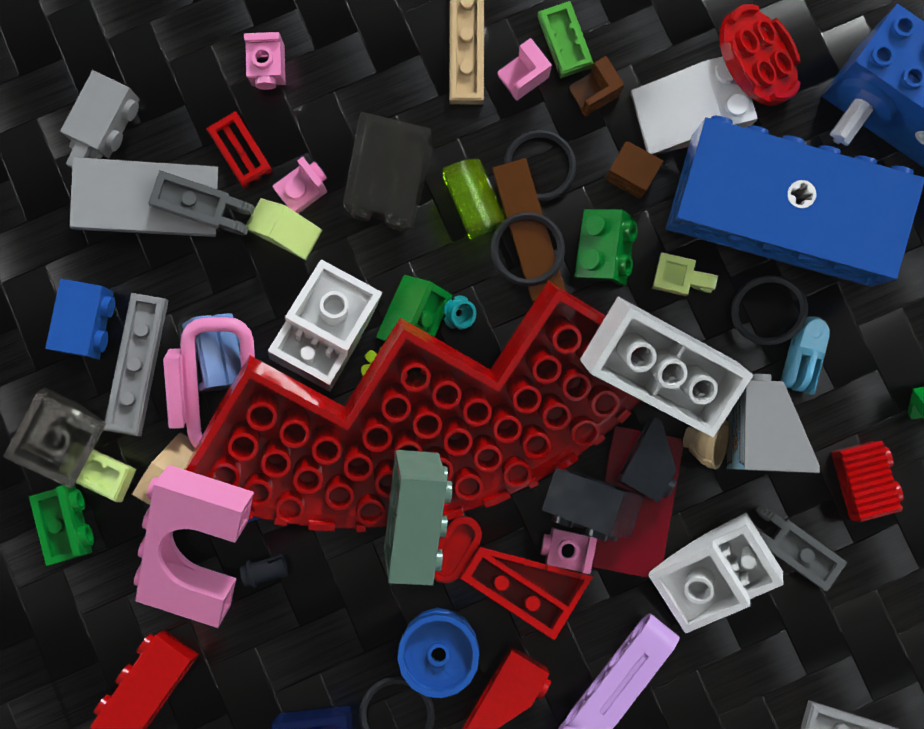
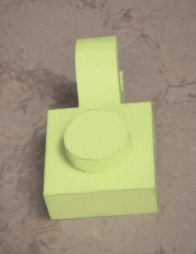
M661 252L652 289L682 296L688 295L690 287L702 292L712 293V290L716 288L718 276L694 271L696 260Z

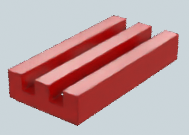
M236 111L206 128L243 188L248 187L249 183L253 180L261 179V175L269 174L273 171ZM235 122L261 166L254 167L229 126L231 123ZM221 129L224 130L249 170V173L243 175L217 132Z

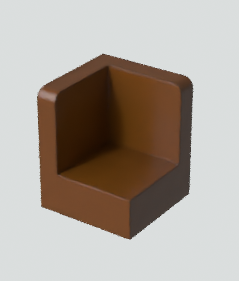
M604 56L594 62L590 74L569 86V92L586 117L618 98L625 84L607 56Z
M625 142L605 179L641 199L663 160L631 142Z

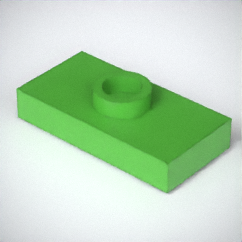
M571 1L539 11L537 17L560 79L592 68L594 63Z

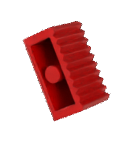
M882 441L866 442L831 452L851 521L862 522L903 510L900 504L904 500L903 491L900 484L894 481L895 479L890 469L893 466V457L889 448L884 446Z

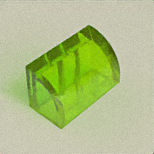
M464 160L443 168V178L470 239L498 228L506 220L481 160Z

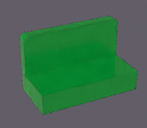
M404 275L380 326L377 338L386 341L400 318L435 337L444 317V306L448 300L452 299L453 295L430 281Z

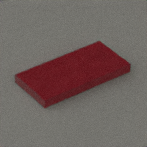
M619 426L613 428L604 482L635 492L615 480L642 431ZM666 436L676 467V472L673 476L676 484L667 499L662 497L660 502H654L644 497L631 537H618L617 541L597 539L592 567L650 578L649 572L664 561L683 452V439Z

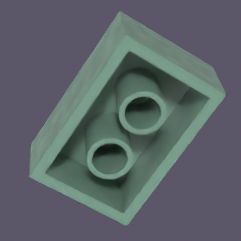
M395 450L384 542L388 583L433 586L435 571L440 572L442 569L443 552L442 549H438L439 539L445 538L447 533V516L443 515L444 503L450 504L452 482L447 481L448 469L447 466H442L439 453Z

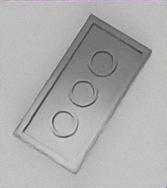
M73 157L70 228L74 230L216 237V228L150 207L148 202L159 170L217 189L218 167Z

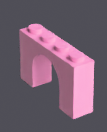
M171 465L167 466L159 478L154 477L147 490V498L151 499L142 523V528L146 529V535L138 550V557H141L142 561L134 577V585L138 586L135 601L218 628L231 606L236 578L200 567L189 561L177 548L173 538V531L191 529L235 543L248 523L254 492Z

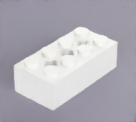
M617 297L580 358V361L590 374L711 437L715 436L754 376L732 358L620 297Z

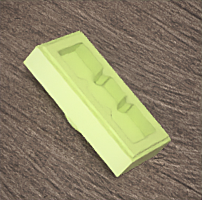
M73 442L59 475L115 502H122L136 469L81 443Z

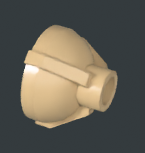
M725 419L714 437L694 427H688L684 434L683 446L689 448V451L706 467L718 469L728 450L729 422Z

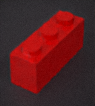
M163 630L155 636L149 634L137 649L140 657L133 666L128 664L115 680V683L119 685L112 696L107 694L95 708L93 713L97 717L90 728L147 729L194 663L199 653L167 630Z

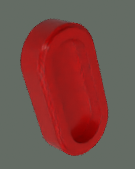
M467 516L455 518L447 527L446 537L440 538L438 549H442L443 561L441 571H435L434 580L437 582L451 583L461 575L480 544L482 531L480 525L473 518Z

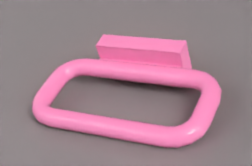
M206 317L192 321L186 325L181 333V349H169L163 358L169 428H184L186 424L189 441L195 448L202 437L195 339L203 332H232L236 334L239 339L242 368L249 355L255 358L254 339L247 325L236 318Z

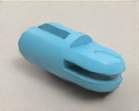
M807 317L800 331L791 338L781 381L784 382L786 388L799 392L803 391L809 395H814L816 392L830 338V329L826 321L819 317Z

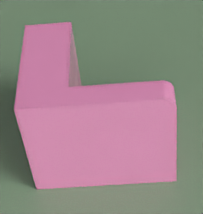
M530 38L520 45L519 56L498 71V77L517 101L549 78L552 65Z

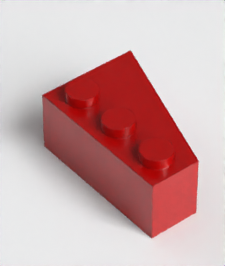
M483 547L477 548L459 579L553 640L558 636L593 578L590 575Z

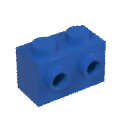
M60 279L45 349L100 360L101 352L105 351L108 344L106 327L108 318L112 317L115 310L114 292L100 285Z

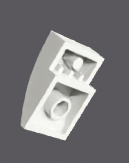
M320 260L285 316V324L268 349L269 359L330 392L367 327L382 296V292Z
M747 512L697 538L649 572L650 579L685 634L750 607V599L783 585V570Z

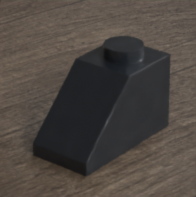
M652 417L647 420L615 480L654 502H660L662 497L667 499L676 484V480L673 479L676 467L660 419Z

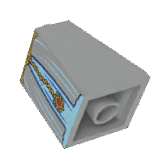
M753 374L754 376L728 414L730 436L727 447V469L820 473V465L784 382L771 381L772 375Z

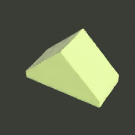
M260 198L253 215H251L246 224L249 232L304 260H307L322 232V229L286 205Z

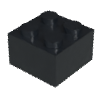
M556 468L542 510L553 514L552 521L570 528H573V526L583 529L587 527L585 534L603 541H607V539L617 541L618 537H631L644 496L580 472Z

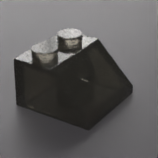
M44 387L37 392L3 457L73 488L107 423L79 403Z

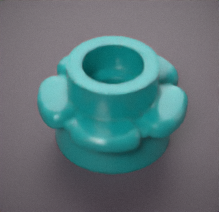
M459 295L455 296L454 300H448L443 309V313L446 316L444 321L451 329H465L471 326L476 319V308L465 296ZM457 310H460L459 316L456 315Z

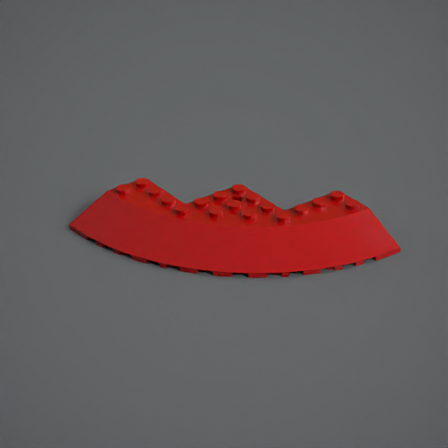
M548 280L491 369L400 318L345 406L249 355L210 420L184 470L253 491L250 519H253L254 516L274 521L276 525L287 526V523L308 526V530L335 531V528L356 529V532H366V528L387 526L395 450L439 453L442 466H447L448 469L447 481L452 482L450 504L444 503L443 515L447 516V520L463 516L465 511L484 505L486 508L510 499V495L528 486L530 489L538 486V481L553 473L556 468L565 469L577 462L580 454L593 444L597 446L606 439L604 435L611 431L619 422L622 424L632 414L630 411L641 400L589 373L580 361V358L606 316ZM414 367L420 368L419 372L412 371L410 375L407 372Z

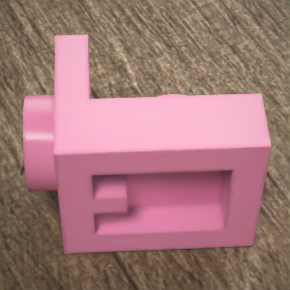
M304 157L297 160L300 165L272 186L287 207L296 213H300L327 193L323 184L327 177L315 161L309 165Z

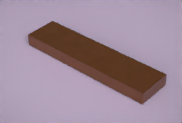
M526 158L492 168L506 219L512 215L524 212L543 215ZM530 219L520 220L511 224L509 229L524 279H534L548 272L553 266L556 256L546 225ZM558 270L549 281L565 290L560 270ZM548 280L536 286H527L531 302L537 299Z

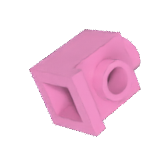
M279 32L244 33V41L246 43V77L251 86L270 90L276 88V85H286L285 45ZM268 59L265 63L258 62V60Z
M552 527L550 535L544 534L540 555L546 556L545 563L547 565L590 574L597 538ZM565 544H572L575 551L571 557H564L561 550Z

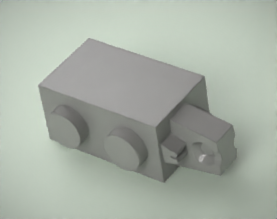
M92 70L60 130L71 140L69 147L72 151L66 162L67 166L71 169L73 157L101 159L104 156L109 159L112 152L120 147L123 140L122 133L128 121H132L135 118L139 108L138 102L140 99L129 87Z

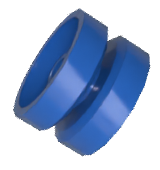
M435 608L420 613L410 621L399 643L397 660L401 675L412 689L427 697L444 698L459 693L470 684L478 669L479 644L474 628L464 616L450 609ZM435 648L444 649V657L438 658L433 650Z

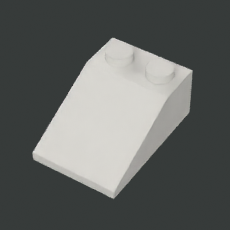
M723 56L703 61L633 89L630 92L646 150L652 155L689 147L693 133L705 117H727L733 121V125L744 128L753 125L758 119L752 98L735 82L724 62Z

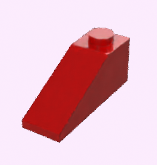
M510 645L462 729H498L530 708L536 698L541 700L551 684V680L548 679L550 674L548 668Z

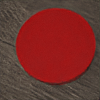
M753 4L741 5L727 14L720 27V48L724 62L738 86L749 97L767 106H777L794 97L801 84L798 81L797 65L801 60L796 45L784 25L777 18L771 20L764 13L760 12L759 6Z

